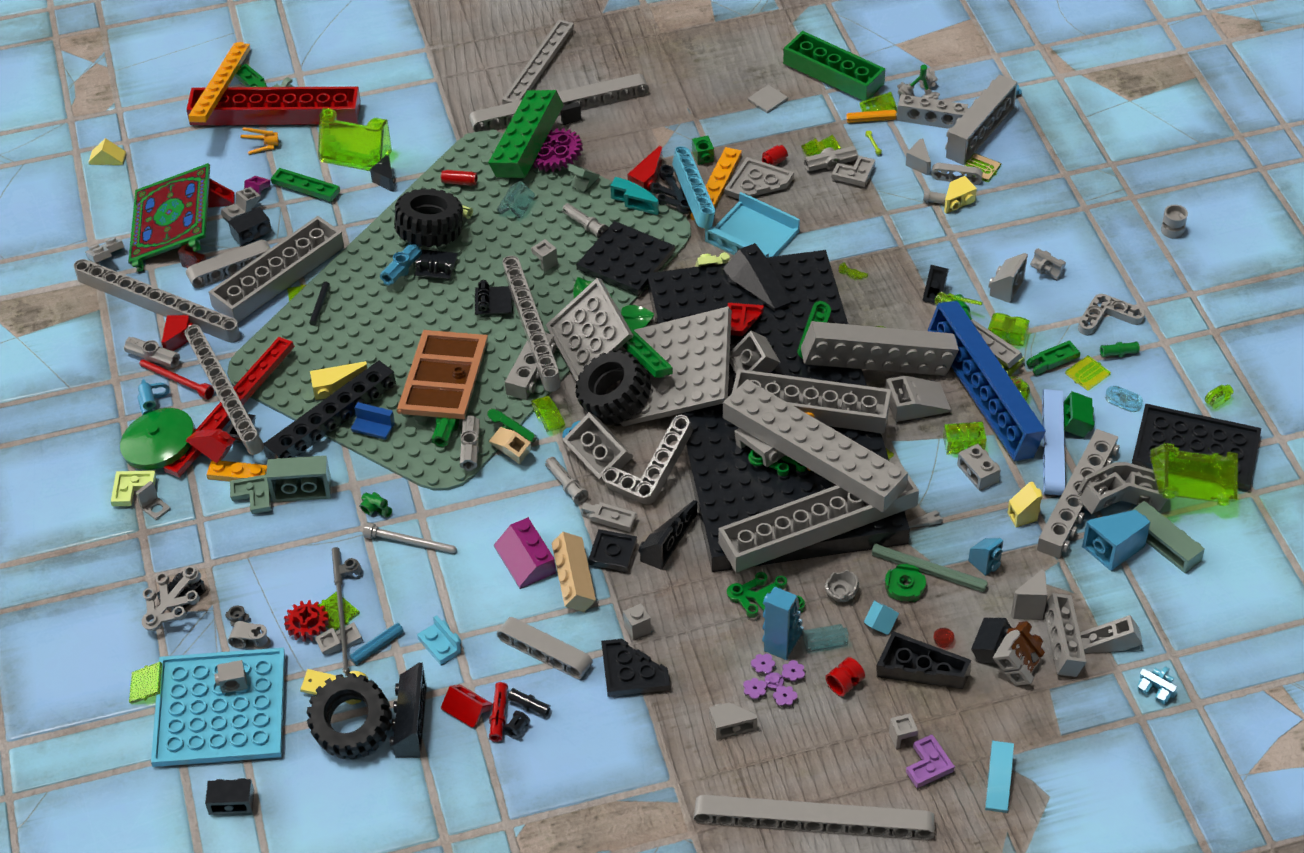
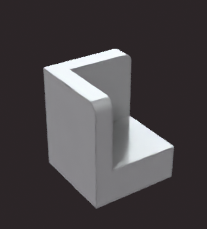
M546 239L531 247L532 254L541 260V268L544 272L558 264L557 248Z
M911 713L890 718L889 734L895 749L900 748L901 739L918 735V729Z

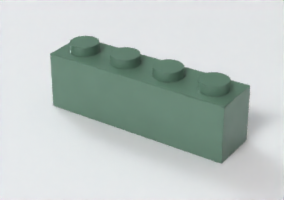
M1143 501L1132 509L1137 510L1150 521L1146 543L1182 572L1187 573L1202 561L1205 549L1201 544L1189 537L1185 531L1180 530L1153 506Z

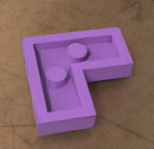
M932 734L914 742L913 748L922 760L906 767V773L916 788L954 772L955 766Z

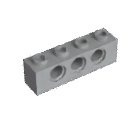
M901 94L897 109V121L949 129L955 125L958 118L964 115L968 104Z
M545 333L552 354H554L556 351L554 335ZM528 341L505 380L506 395L525 400L534 392L537 380L541 379Z
M1052 593L1045 604L1044 615L1057 675L1077 677L1086 664V658L1072 595Z

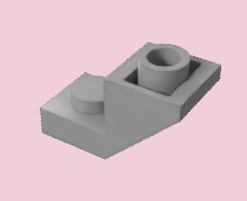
M251 187L236 192V204L222 208L221 215L228 221L243 215L254 208L261 199V195Z

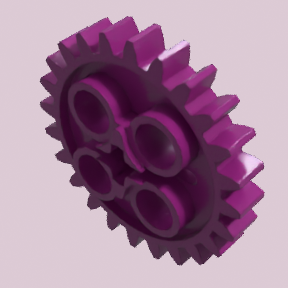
M556 128L554 132L550 130L532 165H534V168L538 167L540 171L545 169V172L549 169L554 172L555 168H558L560 171L563 166L568 168L567 164L573 165V160H578L577 156H581V151H583L580 136L575 131L571 132V129L565 131V128L559 131Z

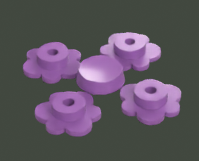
M757 654L756 659L751 661V666L755 668L757 673L763 672L768 675H766L765 681H759L757 678L746 680L743 683L745 688L744 694L749 695L752 699H758L760 695H765L767 686L770 690H776L773 693V698L776 699L777 705H792L798 695L791 686H782L783 678L790 679L793 682L804 678V666L802 664L798 665V662L795 660H791L788 664L782 666L781 676L779 673H771L772 667L775 666V661L772 660L770 654Z

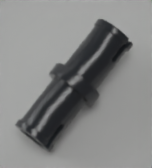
M512 688L508 694V701L522 706L526 711L531 710L544 718L550 711L551 705L535 699V696L532 694L527 695L515 688Z

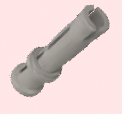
M566 203L563 206L562 212L582 224L587 232L594 233L598 239L608 229L606 224L599 223L595 217H588L571 204Z
M555 457L548 458L545 466L561 482L564 492L571 495L575 504L584 502L588 497V491L579 485L580 483L576 478H572Z

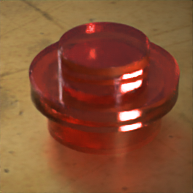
M939 628L934 632L933 639L937 646L946 648L954 642V633L948 628Z

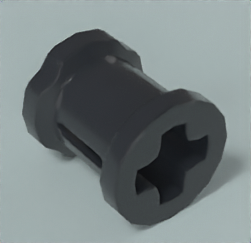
M517 710L513 713V718L509 724L504 725L503 730L509 737L518 739L524 726L529 725L530 719L525 713Z

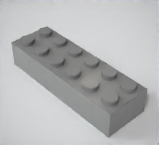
M1000 74L995 80L991 81L989 87L983 90L981 96L974 100L973 105L967 108L964 115L958 118L955 125L947 131L946 158L962 165L966 164L1014 109L1017 81Z

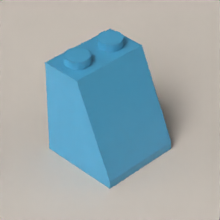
M1137 510L1090 519L1086 523L1082 547L1112 571L1145 547L1150 521Z

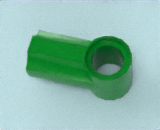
M437 417L432 443L437 447L444 448V446H447L453 430L458 428L459 419Z

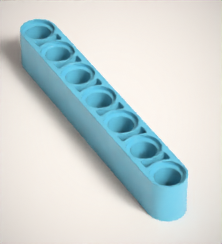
M676 147L672 166L694 219L699 227L704 229L711 228L715 208L693 156L688 148Z

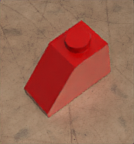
M209 179L208 208L233 205L234 191Z
M167 315L162 337L163 348L175 351L188 342L184 332L189 326L194 325L190 322L189 315Z
M220 428L196 431L186 439L187 443L215 463H218L227 455L235 441L234 438Z

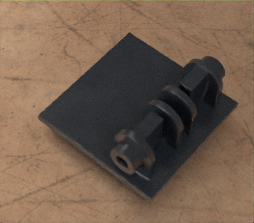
M423 249L420 259L415 262V267H417L415 276L451 279L458 253Z
M481 280L478 283V287L475 288V315L511 314V292L509 286L489 287V283L486 280Z

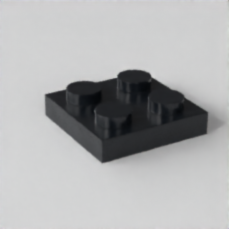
M598 529L588 558V565L627 572L637 544V536Z

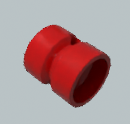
M847 657L838 667L830 671L825 676L829 688L835 694L844 696L853 686H856L865 678V672L855 659Z

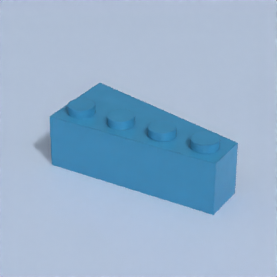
M774 586L771 593H767L763 601V605H765L763 612L765 621L762 628L764 630L762 642H764L765 652L787 660L804 631V627H802L803 621L799 619L801 611H798L800 607L798 596Z

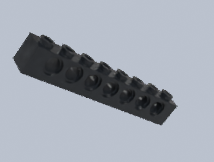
M378 360L264 443L265 456L268 459L295 458L305 452L313 444L319 442L324 436L334 431L339 425L356 414L355 406L357 402L368 405L384 392L391 389L396 384L394 371Z

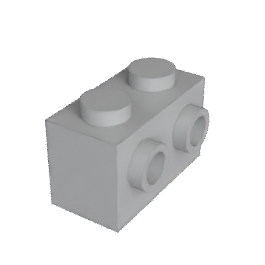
M979 444L958 453L957 466L979 491L999 482L1001 472L999 465L996 462L994 463L989 457L988 452L983 450Z

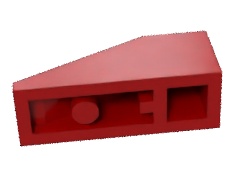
M658 146L627 174L628 181L643 187L647 191L651 190L652 183L657 181L663 160L661 146Z

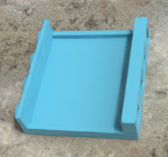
M740 192L739 202L715 227L712 226L705 229V242L733 255L739 249L756 243L765 257L778 256L800 232V219Z

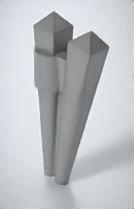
M935 510L909 521L908 525L909 528L940 524L943 518Z

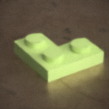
M116 471L111 497L112 506H132L134 491H138L150 481L155 486V471Z

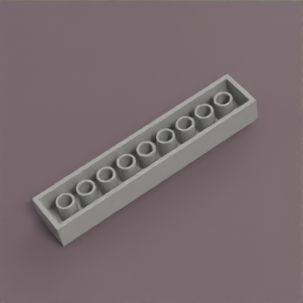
M748 379L723 402L724 419L883 513L907 488V471Z
M901 463L895 464L896 466L905 470ZM908 475L907 488L883 513L836 485L720 527L719 545L735 572H739L918 506L919 490Z

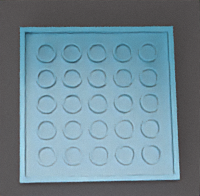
M271 648L159 657L151 756L152 767L281 757L285 649ZM242 660L248 689L222 694L221 687L216 686L214 674L218 673L217 665Z

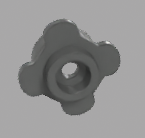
M233 606L225 614L233 627L237 621L246 622L249 620V614L245 613L243 606Z

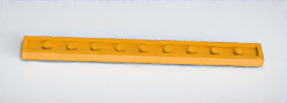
M244 42L233 44L188 115L189 122H207L250 52V44H244Z

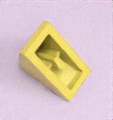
M105 138L92 150L89 165H123L126 151Z

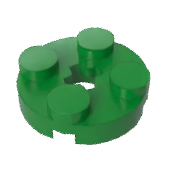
M900 564L895 569H890L886 574L885 588L887 595L892 599L916 602L925 591L926 577L919 572L916 566ZM904 580H907L909 585H903L901 583H903Z

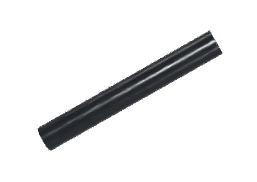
M325 281L322 284L309 321L312 326L317 324L330 286L329 282Z

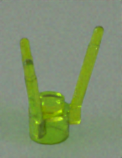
M944 292L938 293L935 298V305L954 301V299L977 305L983 304L980 301Z

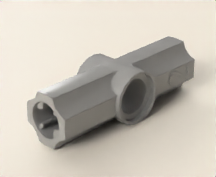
M855 146L838 150L828 147L821 154L805 157L804 165L807 172L822 168L834 170L837 163L843 164L855 161L858 155Z
M128 337L125 341L124 350L127 353L144 358L153 364H161L169 368H176L179 364V353L160 347L158 342L154 340L143 341L135 337Z
M467 416V418L463 419L460 468L466 471H472L477 467L480 419L475 416Z

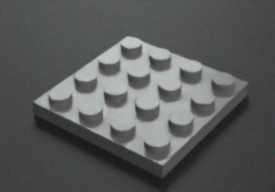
M596 278L546 324L550 334L554 335V341L576 381H579L578 376L580 372L584 371L583 368L586 364L589 365L591 363L590 360L594 357L598 358L599 354H607L612 350L617 351L633 337L631 330L602 279Z

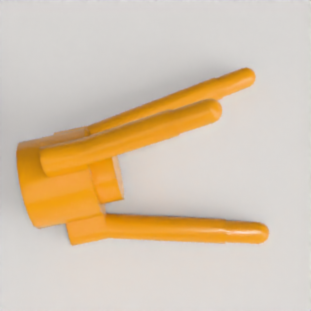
M242 128L243 131L264 135H241V138L264 139V144H268V146L249 151V155L265 150H274V146L279 145L278 132Z

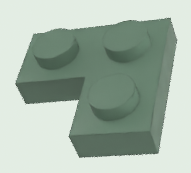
M267 474L231 480L230 497L232 501L250 498V511L252 514L271 511V495L266 478Z

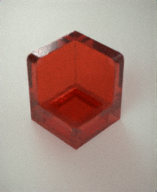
M189 243L183 245L178 251L181 265L185 268L206 260V256L194 252Z

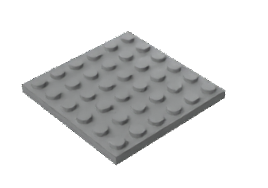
M729 306L634 330L673 367V374L662 378H655L645 368L651 381L650 396L646 398L647 403L644 407L640 408V412L632 415V418L629 420H623V423H620L622 426L723 404L728 398L732 313Z

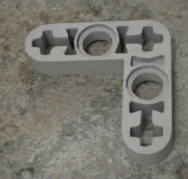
M1097 294L1081 317L1078 331L1083 335L1093 334L1105 314L1133 325H1139L1144 320L1145 311L1138 306L1109 295ZM1120 307L1123 311H1116L1114 308ZM1095 312L1099 316H1092L1090 313Z

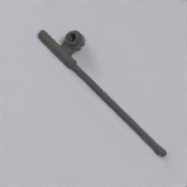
M334 547L332 548L334 584L337 590L343 656L342 671L347 676L350 670L347 659L341 588L343 584L342 577H354L353 573L359 576L362 567L358 560L354 558L347 559L341 565L340 549Z

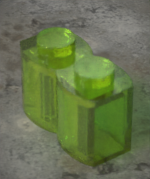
M993 313L988 330L1011 345L1023 346L1029 331L1030 321L1022 317H1010L1003 313Z

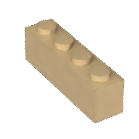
M562 532L552 542V549L564 606L585 612L596 601L583 539L582 537Z

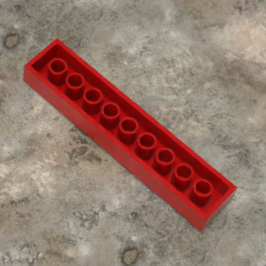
M359 86L227 87L207 122H189V124L198 126L358 124L361 104ZM191 88L186 109L187 115L190 114L205 88Z

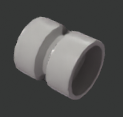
M1170 205L1165 208L1161 232L1164 236L1175 239L1184 234L1188 212L1183 206Z

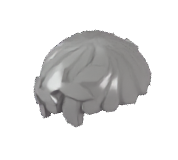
M849 570L841 573L833 572L825 584L827 595L838 602H847L853 599L859 588L858 577Z

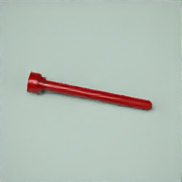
M144 359L139 362L141 367L197 391L199 396L206 400L210 399L214 394V388L210 384H198Z

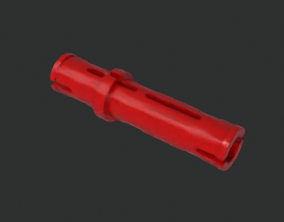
M504 682L495 684L493 710L489 718L491 725L489 740L493 742H500L502 740L503 726L506 724L505 708L508 685Z

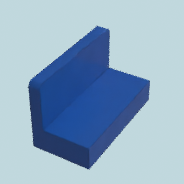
M357 402L355 406L356 419L351 427V431L387 439L395 424L393 411Z

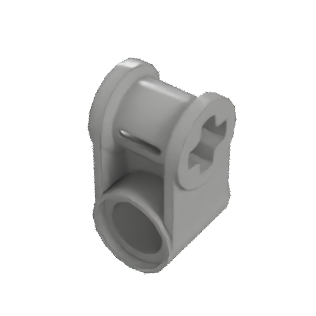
M237 621L234 624L228 638V643L238 649H267L271 642L269 637L266 636L267 630L264 625Z

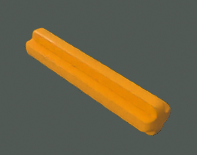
M896 110L852 112L846 114L847 123L895 120L897 117Z

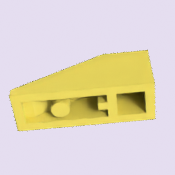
M366 361L310 371L315 400L327 398L366 370Z

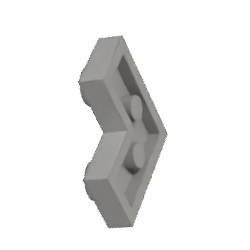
M859 156L854 167L837 163L832 172L831 179L865 187L875 166V159Z
M114 237L106 240V243L103 245L95 244L90 246L89 250L85 251L88 259L96 263L111 257V252L124 248L122 240Z

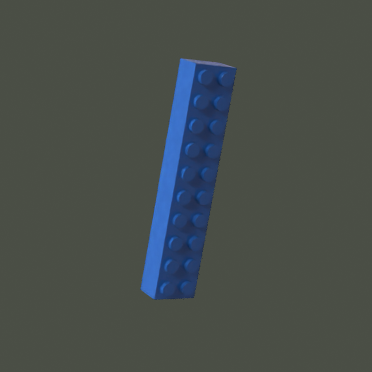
M959 302L938 303L928 331L954 334L959 351L951 367L1012 459L1018 461L1034 458L1046 432L1044 426L1029 407Z

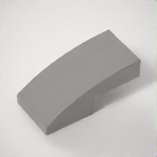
M354 622L345 626L347 648L363 642ZM331 628L315 637L323 654L342 650L340 630L335 632L334 628Z

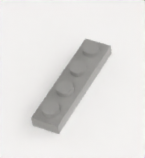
M971 320L995 357L1004 366L1010 368L1023 358L1019 350L975 320Z

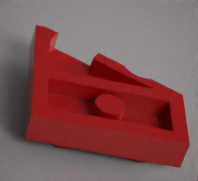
M728 303L732 311L731 335L743 336L763 314L764 305Z

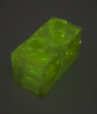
M983 422L944 424L943 440L946 454H958L976 444H979L985 450L987 439Z

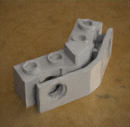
M1114 462L1086 475L1077 491L1078 493L1083 492L1079 500L1091 514L1116 502H1120V500L1136 505L1145 501L1157 511H1160L1169 498V482L1162 480L1164 477L1162 472L1127 462Z

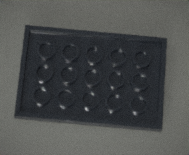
M1145 404L1132 464L1250 490L1262 428Z

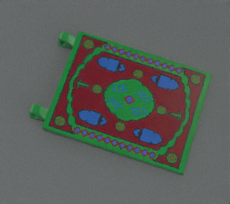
M209 163L135 190L128 263L136 267L137 272L144 270V259L188 243L190 247L193 246L194 252L201 250L199 239L206 237L210 179Z

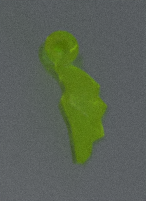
M844 262L839 265L838 271L841 274L846 273L853 279L861 280L868 277V273L850 269Z

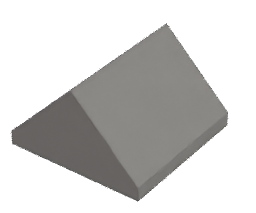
M1043 569L1014 592L1011 617L1013 619L1043 620L1047 599L1046 574Z

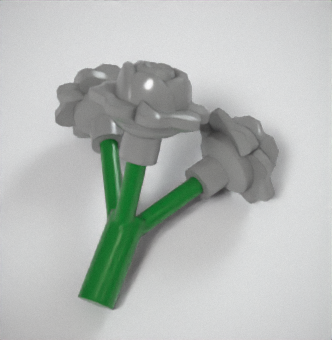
M921 65L919 77L909 84L901 82L897 86L898 94L900 96L901 94L914 96V85L919 82L921 88L925 87V94L922 97L937 100L940 93L932 92L931 87L936 86L935 82L938 78L935 76L934 71L930 72L926 65Z

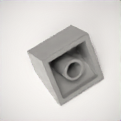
M1023 253L1007 259L1002 266L998 267L995 278L992 277L988 285L990 296L1008 303L1011 302L1024 281L1028 254Z
M750 331L730 352L729 362L736 374L738 369L771 373L781 363L766 337Z

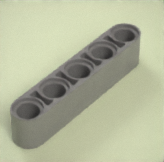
M259 240L191 265L187 268L186 275L194 288H202L229 278L271 248L267 241Z
M509 617L497 632V637L503 643L573 678L581 679L593 664L592 658L587 653L516 618Z

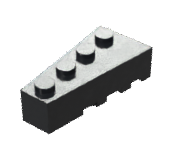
M892 631L876 665L877 677L963 689L971 672V660Z

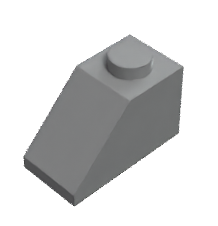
M730 702L709 707V720L716 740L757 730V715Z

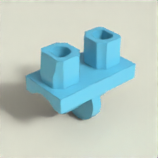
M1165 666L1162 671L1154 668L1152 673L1145 669L1141 670L1140 681L1137 686L1138 691L1148 695L1152 687L1158 689L1155 699L1164 705L1171 697L1175 698L1177 695V687L1171 684L1174 677L1168 675L1170 671L1168 667Z

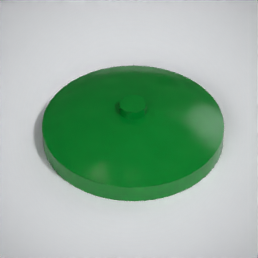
M161 408L140 416L129 425L122 435L120 451L125 461L134 468L141 470L162 468L180 459L190 449L192 445L187 443L186 439L196 432V428L191 417L180 409Z

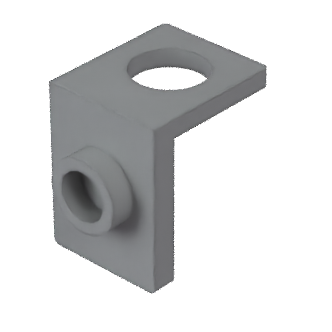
M152 481L136 492L140 508L153 519L158 520L171 510L170 506L158 498ZM160 505L163 507L160 512L154 513L151 511L154 506Z

